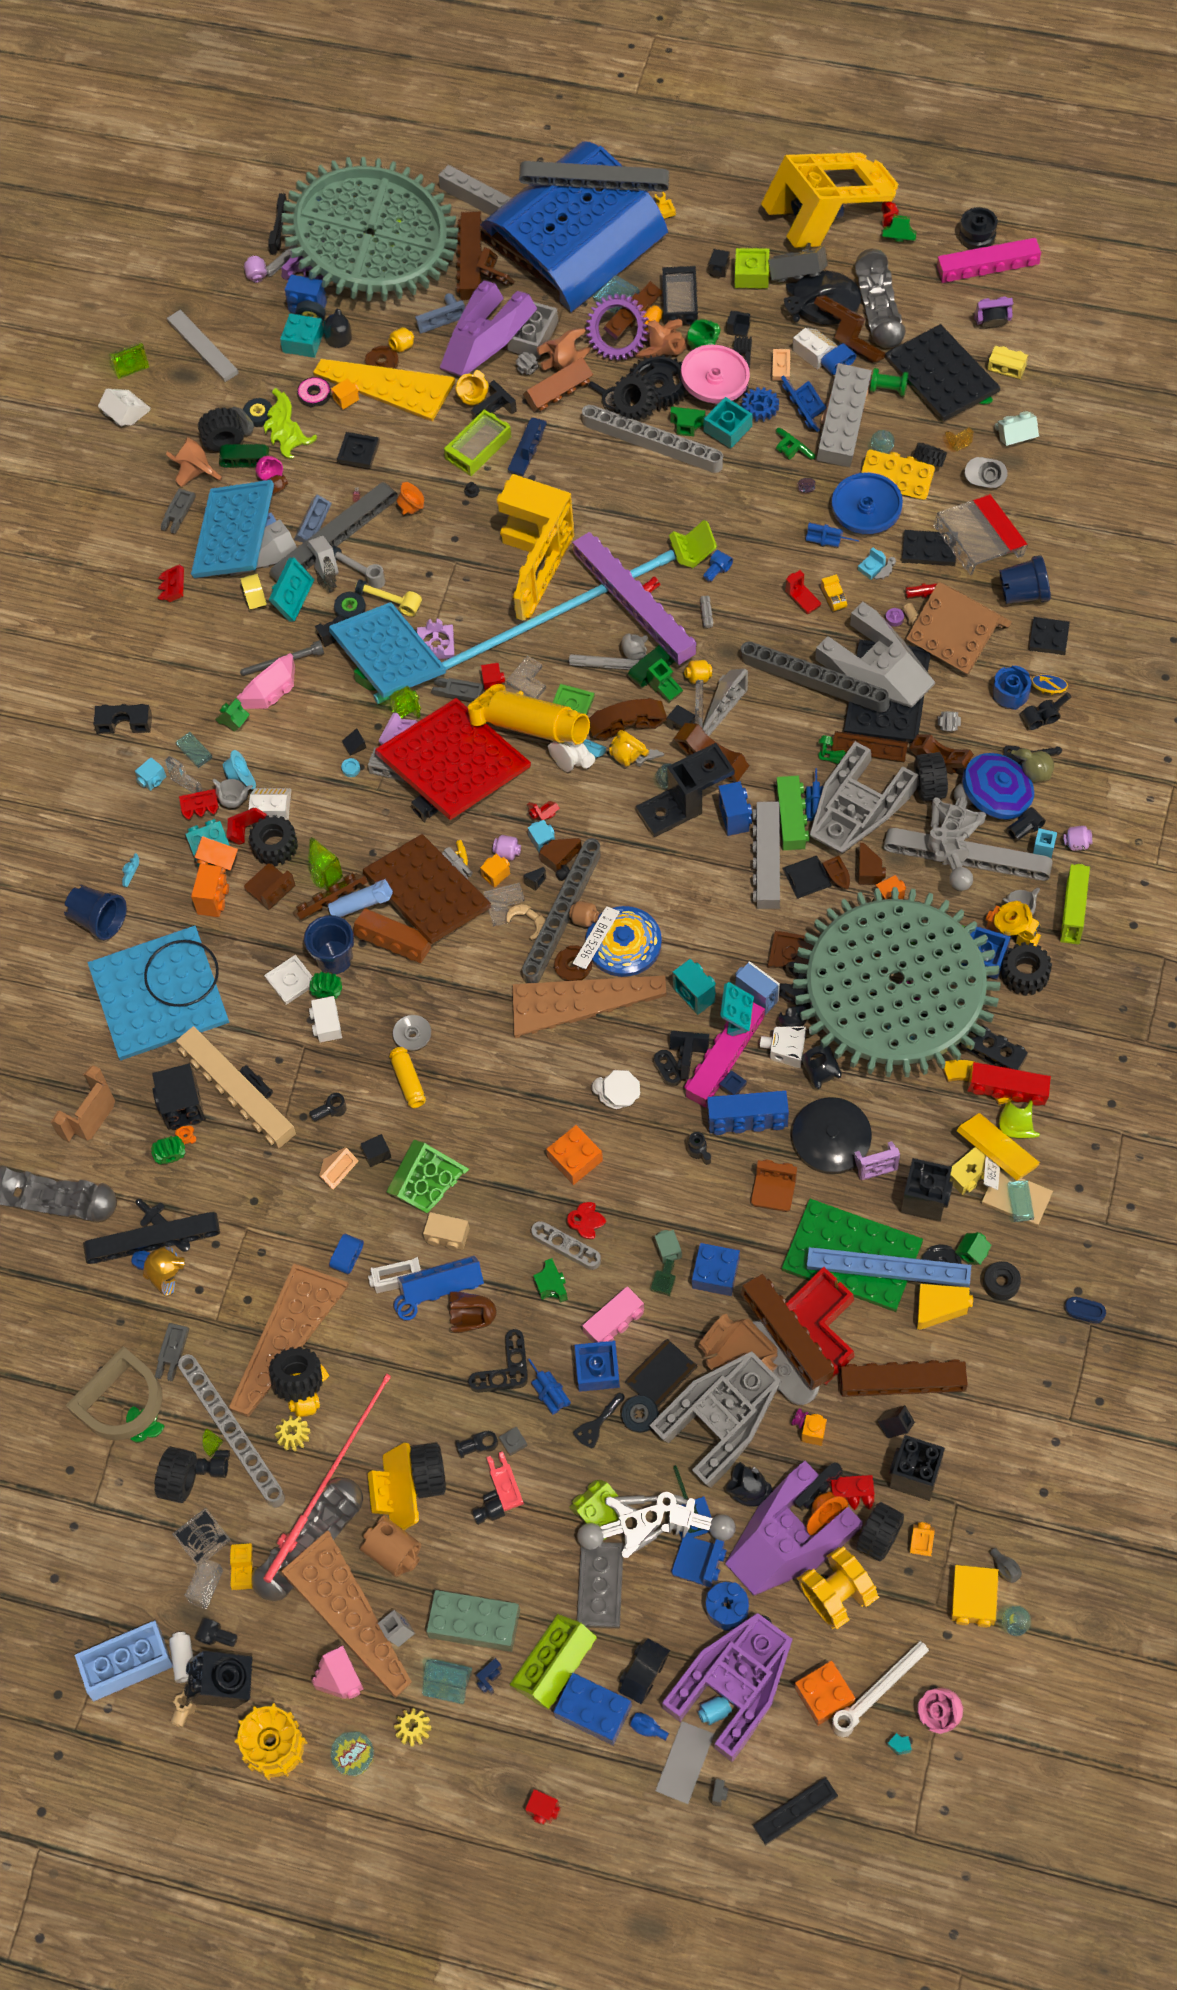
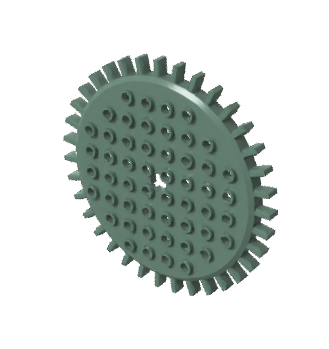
M350 157L346 158L344 168H339L336 161L333 160L331 162L332 171L327 172L322 165H319V178L307 172L306 181L310 183L309 185L299 180L296 182V189L302 192V194L290 190L288 199L297 202V204L284 202V211L294 214L282 213L281 222L293 224L282 225V235L294 234L292 237L285 238V247L298 246L291 249V259L303 256L304 259L299 261V269L301 270L311 265L313 269L310 270L309 278L312 280L319 274L323 275L322 287L324 288L333 281L337 283V294H340L345 286L351 288V298L353 299L357 296L358 290L366 291L367 301H371L373 292H381L382 300L387 301L388 291L393 290L398 299H402V288L407 287L412 295L416 294L417 287L415 283L417 282L425 289L429 288L430 281L426 278L427 275L436 281L439 280L440 272L434 268L438 267L447 271L449 264L442 260L441 257L451 261L454 259L455 252L444 248L456 249L458 240L446 238L457 237L458 228L446 227L456 223V216L444 217V214L451 213L452 206L451 204L439 206V203L444 201V194L440 193L432 196L431 193L434 192L435 184L431 183L424 188L421 186L423 175H418L414 180L409 178V167H406L401 174L396 172V162L394 161L390 164L389 169L381 168V158L376 159L374 167L366 166L367 161L365 157H361L360 166H353ZM371 228L375 234L372 236V234H364L363 231Z
M893 887L891 892L892 899L882 900V893L879 888H876L874 892L875 901L867 903L862 892H859L857 894L859 906L851 908L846 899L841 900V908L845 912L841 916H838L831 908L827 909L826 915L832 921L829 926H826L818 919L815 920L814 927L822 934L818 938L806 932L804 941L814 945L812 951L798 948L797 956L809 959L808 965L794 963V972L807 974V979L793 980V988H807V994L795 996L796 1005L810 1003L811 1008L802 1011L800 1016L801 1020L816 1017L818 1022L809 1027L810 1035L823 1029L827 1035L822 1038L820 1045L825 1048L833 1040L839 1045L835 1050L834 1058L839 1059L846 1050L853 1053L854 1055L851 1057L850 1063L852 1068L858 1064L860 1057L869 1060L867 1064L869 1074L873 1073L876 1062L886 1064V1077L891 1076L893 1072L892 1065H903V1074L905 1077H909L911 1071L910 1064L919 1063L920 1070L925 1075L928 1072L926 1061L933 1058L936 1060L939 1068L943 1069L945 1068V1059L942 1054L948 1051L956 1061L960 1060L961 1053L956 1048V1045L961 1042L970 1050L974 1048L975 1042L967 1035L972 1031L984 1037L986 1029L976 1024L979 1018L992 1023L994 1014L982 1010L983 1005L997 1007L999 998L986 996V990L999 991L1001 982L987 981L986 978L987 975L999 973V965L985 967L984 961L994 958V949L980 952L978 948L987 943L988 937L985 934L973 939L970 933L976 930L977 922L973 921L966 927H963L959 922L964 917V910H959L953 917L946 914L949 908L948 900H945L939 909L932 907V893L926 896L924 903L915 901V889L911 888L908 900L898 899V888ZM883 915L884 918L880 919L878 918V916ZM921 920H927V923H922ZM865 921L866 924L862 925L860 922ZM907 925L910 928L904 929L903 926ZM889 931L892 934L886 935L885 932ZM929 936H934L935 939H932V940H931V939H929L928 937H929ZM872 937L873 940L869 941L867 940V938ZM910 942H916L917 944L911 945ZM854 943L855 946L851 947L849 946V944ZM958 946L960 949L955 950L953 947ZM892 948H898L899 950L893 951ZM836 949L837 952L833 953L830 950ZM940 952L942 955L937 956L935 953ZM878 953L880 957H875L874 954ZM922 958L924 961L919 962L917 959ZM860 959L862 960V962L857 963L856 960ZM961 963H967V966H962ZM904 964L906 967L901 968L899 965ZM842 965L844 968L839 969L837 966ZM947 968L949 972H944L943 969ZM881 970H886L887 973L883 974ZM824 971L826 974L821 975L819 972ZM900 972L904 977V981L896 984L890 981L889 975ZM929 974L931 978H926L925 975ZM863 976H868L869 979L865 980ZM973 979L975 982L970 983L968 980ZM911 980L913 983L908 984L906 981ZM850 982L851 985L847 986L844 983ZM955 985L957 988L952 989L950 986ZM893 986L895 989L889 990L888 987ZM830 987L833 990L829 992L826 990V988ZM932 991H937L938 994L934 995ZM875 992L877 995L871 996L870 993ZM914 997H919L920 1000H919V1001H916V1000H914L913 998H914ZM856 998L858 1001L853 1002L851 999ZM961 1001L964 1005H958L957 1002ZM901 1003L902 1006L897 1007L895 1004ZM838 1004L840 1007L834 1008L833 1005ZM943 1007L946 1010L940 1011L939 1008ZM877 1009H882L883 1012L879 1013ZM925 1013L927 1017H922L921 1014ZM859 1015H864L865 1018H864V1019H860L858 1016H859ZM906 1019L909 1023H903L902 1021ZM846 1021L847 1024L842 1025L840 1022ZM951 1024L953 1027L948 1028L946 1025ZM888 1025L891 1028L887 1030L884 1026ZM933 1030L935 1033L929 1034L928 1031ZM869 1031L872 1032V1035L868 1036L865 1033ZM914 1036L916 1040H911L910 1037ZM896 1042L898 1045L892 1046L891 1043Z

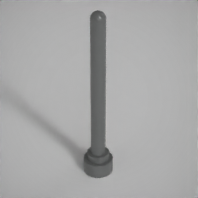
M321 641L313 642L314 644L310 645L311 647L291 653L293 659L311 654L318 656L324 654ZM280 657L240 670V674L245 676L264 670Z

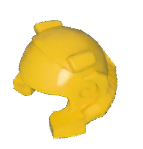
M475 370L473 374H464L457 381L455 387L456 394L467 405L480 404L485 400L488 393V381L485 380V375L481 371Z
M625 730L618 731L617 736L612 740V747L609 748L610 755L621 765L625 766L635 762L641 754L645 757L649 755V750L646 749L645 744Z

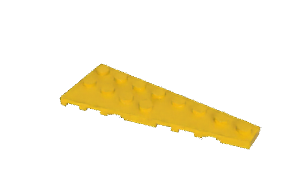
M321 359L313 372L314 376L323 378L336 385L348 378L358 386L359 394L431 422L434 421L456 382L455 378L451 376Z

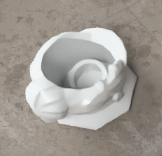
M553 741L548 745L549 753L557 766L567 773L573 770L574 765L587 769L593 765L596 759L583 743L574 745L566 741L563 743Z
M613 1070L610 1075L604 1079L599 1077L592 1084V1091L599 1095V1100L606 1106L614 1109L632 1105L641 1093L639 1081L629 1071Z

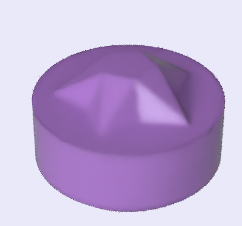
M892 608L887 611L886 622L890 626L895 627L903 623L904 613L902 610Z

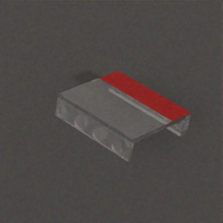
M991 494L937 513L934 521L935 529L939 531L945 543L950 546L954 555L958 557L970 575L973 574L976 565L1014 552L1017 558L1024 556L1028 546L1027 542Z

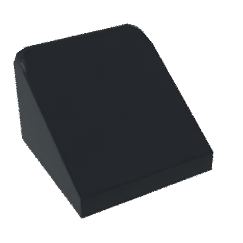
M358 729L352 731L342 741L350 756L366 749L365 741Z
M541 867L524 874V884L536 891L546 879L545 868Z

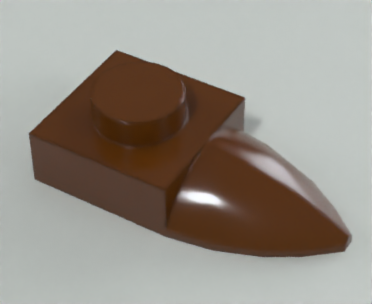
M840 856L822 862L830 881L833 880L838 886L848 890L850 876Z

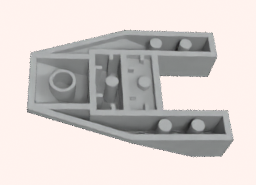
M864 602L851 613L850 625L876 644L861 659L829 636L816 647V660L826 668L881 687L888 691L890 701L911 708L935 685V681L904 640L875 609Z
M857 742L853 743L825 782L810 837L841 854L887 821L910 799L919 786L918 774L903 766L883 794L858 782L857 780L872 759L871 749Z
M751 1351L693 1381L649 1426L664 1441L670 1443L698 1415L721 1439L693 1468L694 1473L707 1486L712 1488L752 1441L781 1380Z

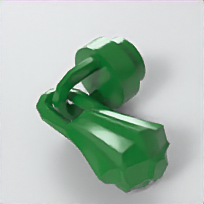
M821 736L818 744L823 747L819 752V758L839 764L846 755V752L844 750L828 751L827 747L833 746L832 737Z

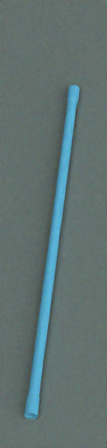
M669 550L655 559L630 570L632 577L636 578L654 568L663 566L675 560L676 556L673 550ZM601 584L441 663L448 670L609 590ZM376 693L373 697L376 703L380 704L398 693L386 698H382L379 693Z

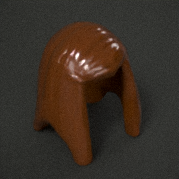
M450 1292V1324L455 1325L451 1326V1332L472 1331L487 1327L494 1321L497 1310L491 1299L477 1294Z

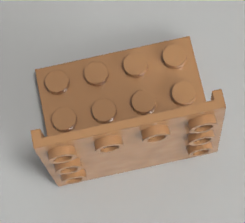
M938 582L906 639L969 674L996 626L1000 628L1006 626L1009 628L1012 621L959 591Z

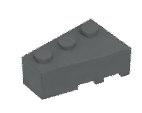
M825 245L819 246V249L809 250L808 248L804 249L803 252H790L772 256L768 260L772 280L777 279L778 282L785 281L788 277H794V279L803 278V275L807 274L817 276L828 266Z

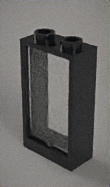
M696 266L662 267L664 326L668 321L677 319L682 320V325H692L694 321L698 320Z

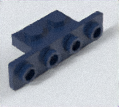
M533 417L530 418L508 467L509 473L524 476L533 455L536 453L537 445L542 439L547 421Z

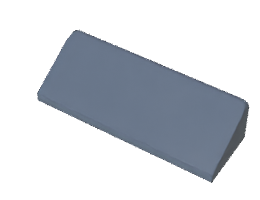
M317 494L312 499L294 540L304 543L317 533L332 503Z

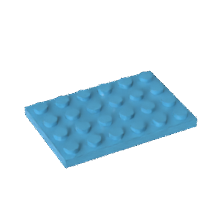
M272 480L210 489L191 575L194 578L256 570L274 487Z
M392 602L329 626V632L382 698L446 673V667Z

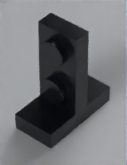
M493 380L489 383L491 396L471 410L472 421L483 410L495 413L502 407L512 415L517 411L516 400Z
M671 1030L670 1049L680 1050V1056L682 1057V1059L678 1060V1070L681 1071V1079H689L693 1052L706 1053L709 1049L710 1034Z

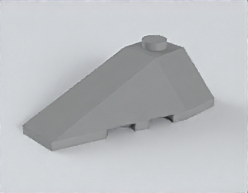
M280 519L264 529L256 568H268L269 565L278 563L297 548L289 530ZM250 570V571H243V572H236V573H229V574H230L231 576H235V575H239V574H243V573H247V572H252V570Z
M729 670L726 675L720 678L703 726V731L708 736L712 734L748 691V670Z

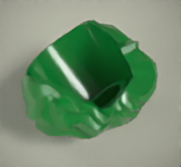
M705 319L694 321L687 334V342L690 345V349L694 350L705 345H715L720 335L718 323Z

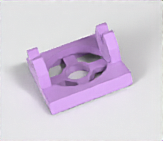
M429 619L426 627H417V634L422 640L426 635L433 633V638L425 643L438 659H448L455 656L453 625H443L439 619H436V622L433 623ZM438 633H444L449 640H442L439 638ZM433 641H440L441 645L433 647L431 643Z
M893 1142L887 1143V1151L862 1158L860 1151L854 1152L858 1176L861 1181L898 1170L900 1152L898 1148H895Z

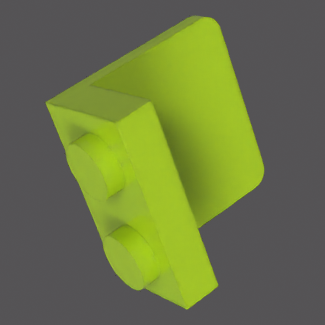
M705 520L699 523L686 536L675 531L669 535L677 561L681 565L691 568L697 566L717 547L709 523Z
M600 1479L593 1481L583 1495L580 1494L572 1501L573 1504L569 1507L585 1523L592 1522L603 1526L619 1520L615 1510L605 1503L606 1498L619 1496L608 1482Z

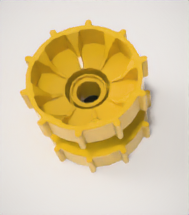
M844 1546L842 1548L838 1547L826 1556L834 1572L827 1579L818 1574L815 1569H808L797 1578L800 1589L805 1594L810 1605L813 1606L821 1619L832 1629H838L850 1620L846 1613L847 1610L842 1604L850 1596L861 1607L864 1605L867 1607L879 1598L876 1587L866 1570L863 1569L855 1559V1556L848 1552Z
M275 1703L272 1706L258 1709L254 1706L253 1711L243 1721L239 1720L238 1739L234 1741L244 1756L242 1758L244 1763L247 1764L249 1762L248 1768L251 1771L255 1770L264 1775L267 1780H270V1777L283 1775L289 1777L288 1773L298 1763H303L301 1758L304 1744H307V1741L302 1737V1733L298 1729V1722L296 1720L293 1721V1714L291 1712L286 1713L282 1709L277 1708ZM275 1737L276 1743L271 1747L266 1746L267 1740Z

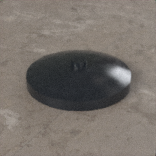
M823 270L817 276L807 274L795 286L793 296L804 297L817 289L834 285L835 291L825 296L855 313L859 310L861 292L852 279L841 273ZM816 298L807 302L802 310L799 311L805 318L819 324L834 325L841 322V320L834 318L832 313L820 310L819 306L814 304Z
M827 1097L815 1100L801 1110L793 1126L792 1139L797 1155L808 1167L825 1174H841L857 1167L854 1152L860 1151L862 1158L867 1156L871 1145L872 1131L869 1120L858 1106L842 1098Z

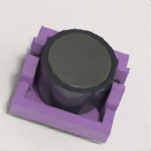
M999 297L997 300H980L974 312V320L977 321V324H982L986 328H994L1006 324L1012 318V298Z

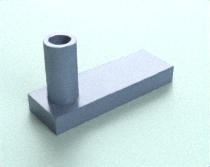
M451 293L446 294L444 300L447 306L415 317L419 333L459 320L465 310L464 302L462 300L457 302Z

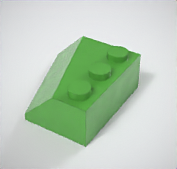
M413 1140L387 1193L428 1213L440 1201L449 1187H453L457 1183V1179L469 1169L426 1143Z

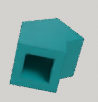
M896 1733L887 1744L897 1755L911 1753L912 1751L909 1736L901 1737Z

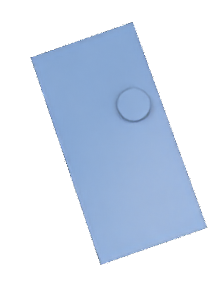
M156 1621L75 1655L87 1694L92 1701H96L173 1667L161 1629Z

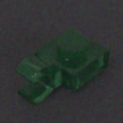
M666 1259L663 1272L656 1271L651 1291L671 1296L676 1280V1275H672L675 1266L673 1260Z

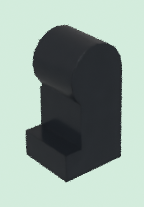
M338 616L333 621L324 625L320 623L315 626L317 637L324 647L336 642V639L329 632V626L346 620L344 616Z

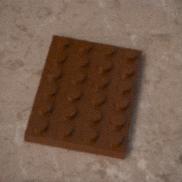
M423 834L363 868V874L373 885L384 879L387 881L393 891L389 901L430 944L435 943L491 908V903L455 866H452V863Z

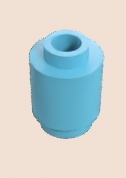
M717 1696L701 1704L698 1714L703 1723L707 1722L708 1725H711L727 1717L728 1713L732 1712V1709L727 1699Z

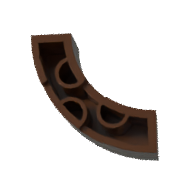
M653 698L620 702L595 711L589 717L592 737L604 741L616 735L618 731H624L625 727L635 725L636 728L656 729L667 720L662 701L654 700Z
M685 723L673 738L687 755L689 753L692 755L717 743L696 723ZM717 743L735 770V774L726 779L738 782L749 768L745 756ZM709 763L706 764L704 767L706 769H711L714 767V765Z

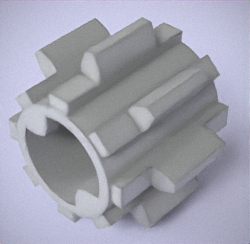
M523 352L516 359L517 369L522 374L525 372L527 375H531L538 368L537 358L532 353Z
M941 712V716H938V725L941 726V730L956 731L958 726H961V717L958 716V712Z

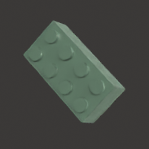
M435 1590L427 1634L431 1639L513 1652L520 1607L517 1603Z

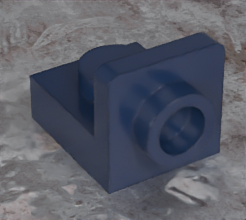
M496 1658L476 1675L478 1680L476 1684L484 1694L486 1692L490 1695L494 1693V1689L488 1681L496 1680L501 1674L502 1666Z

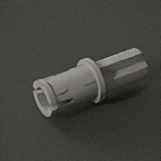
M452 848L444 849L442 854L452 863V866H455L469 879L464 872L469 877L472 876L473 872L463 862L464 859L459 858Z

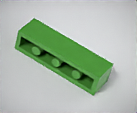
M799 775L777 777L776 787L783 851L806 849V842H809L808 830L805 831L807 814L803 815V810L806 809L805 798L801 799V794H804L803 782L800 783Z

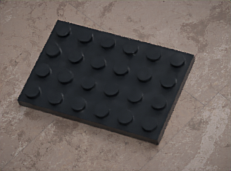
M942 324L886 352L884 356L901 377L904 372H909L907 383L943 422L1000 392V386Z
M859 639L857 657L861 659L876 643ZM908 646L928 672L931 653L921 647ZM924 696L912 708L889 700V708L884 712H877L849 702L844 732L912 743L917 734H919Z

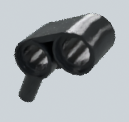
M1066 692L1056 702L1045 700L1038 706L1039 711L1036 706L1025 708L1021 715L1029 730H1035L1041 726L1058 721L1061 717L1059 713L1060 707L1071 698V695Z

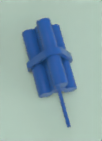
M808 524L806 541L819 543L821 546L829 545L838 548L841 538L859 542L856 539L842 537V529L830 527L828 524Z
M815 768V781L812 783V786L806 787L805 805L807 821L815 819L824 788L817 781V768Z
M529 1358V1362L537 1372V1379L532 1381L531 1384L538 1392L540 1401H544L552 1415L556 1414L559 1409L570 1405L571 1401L562 1390L563 1386L561 1383L556 1381L550 1371L546 1373L544 1371L539 1372Z

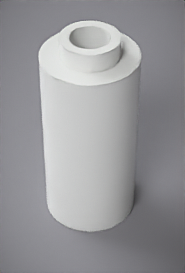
M177 1632L169 1639L174 1678L176 1683H186L188 1681L186 1665L193 1658L190 1635H185V1632Z

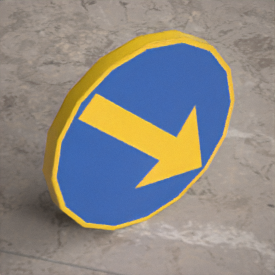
M1036 675L1031 680L1032 685L1040 690L1042 694L1048 692L1053 695L1054 693L1064 692L1068 688V684L1064 679L1054 675Z

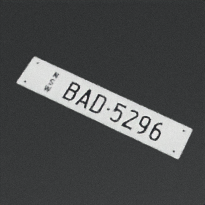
M606 906L575 958L574 965L584 969L588 967L620 911Z
M986 1156L984 1184L998 1190L1000 1167Z

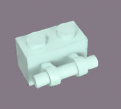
M1029 411L1021 412L1020 415L1014 417L1006 416L1003 420L994 424L995 429L999 430L1000 441L1006 446L1039 437L1037 417Z

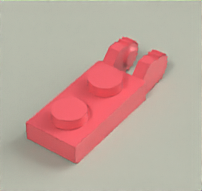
M502 1451L499 1452L498 1457L503 1467L495 1469L493 1458L488 1456L486 1459L505 1512L524 1503L511 1467L507 1464Z

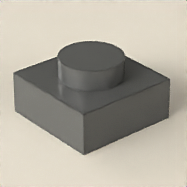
M517 1426L499 1437L509 1456L527 1446V1442Z
M716 1779L712 1805L721 1807L722 1800H727L728 1788L725 1787V1780Z

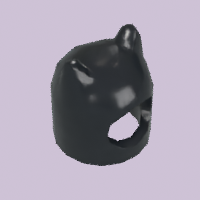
M337 308L334 314L326 318L323 329L326 343L333 348H342L351 342L352 332L349 320Z
M821 1045L816 1046L802 1056V1062L815 1088L820 1089L823 1083L835 1077L841 1078V1070L829 1045L825 1048ZM822 1054V1056L810 1060L813 1055Z

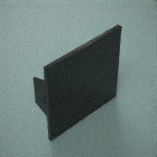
M817 855L782 868L797 899L832 886Z

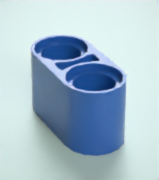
M840 344L823 356L821 364L832 375H836L838 363L850 366L855 361L856 354L845 344Z
M343 1234L331 1257L329 1267L345 1274H350L362 1251L364 1241L348 1234Z

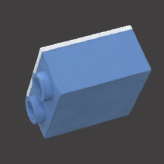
M750 961L745 967L738 969L735 975V985L754 996L753 1003L765 1008L766 1015L779 1001V983Z

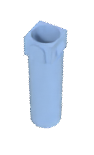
M384 879L376 882L374 885L337 898L336 901L328 904L329 912L331 915L343 917L374 904L390 900L393 891Z

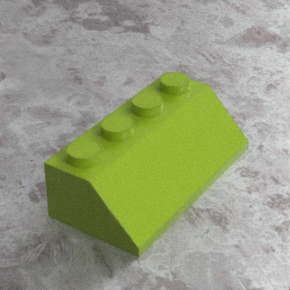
M557 1614L510 1683V1686L537 1705L549 1709L556 1701L563 1687L568 1683L572 1673L579 1667L581 1660L591 1649L597 1637L582 1623Z

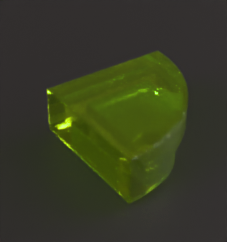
M206 1428L202 1442L204 1451L210 1458L221 1446L223 1440Z

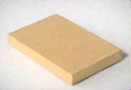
M1000 1169L998 1190L988 1187L982 1205L1038 1227L1053 1191L1023 1178L1016 1181L1007 1172Z

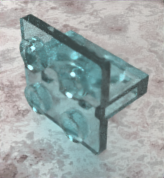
M434 1659L427 1660L425 1663L422 1694L428 1697L464 1704L466 1688L472 1675V1668Z

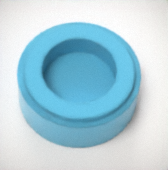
M349 758L343 761L341 768L345 776L355 777L359 774L360 765L356 759Z

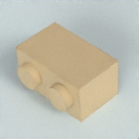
M430 1212L423 1235L425 1241L430 1245H444L451 1250H463L470 1227L467 1220Z

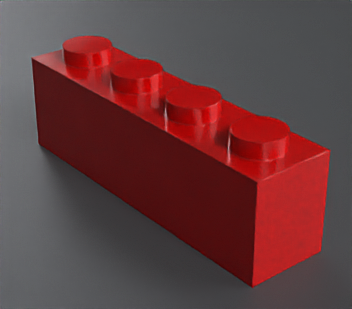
M973 1062L969 1070L967 1092H973L976 1095H989L997 1099L1010 1098L1014 1102L1029 1103L1032 1100L1033 1105L1045 1106L1049 1098L1051 1076Z

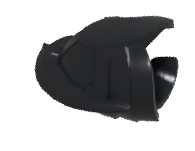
M738 1462L734 1467L733 1479L726 1486V1491L732 1495V1498L740 1504L749 1507L760 1506L773 1492L771 1484L766 1482L765 1477L757 1468L753 1466L752 1469H749L741 1462Z

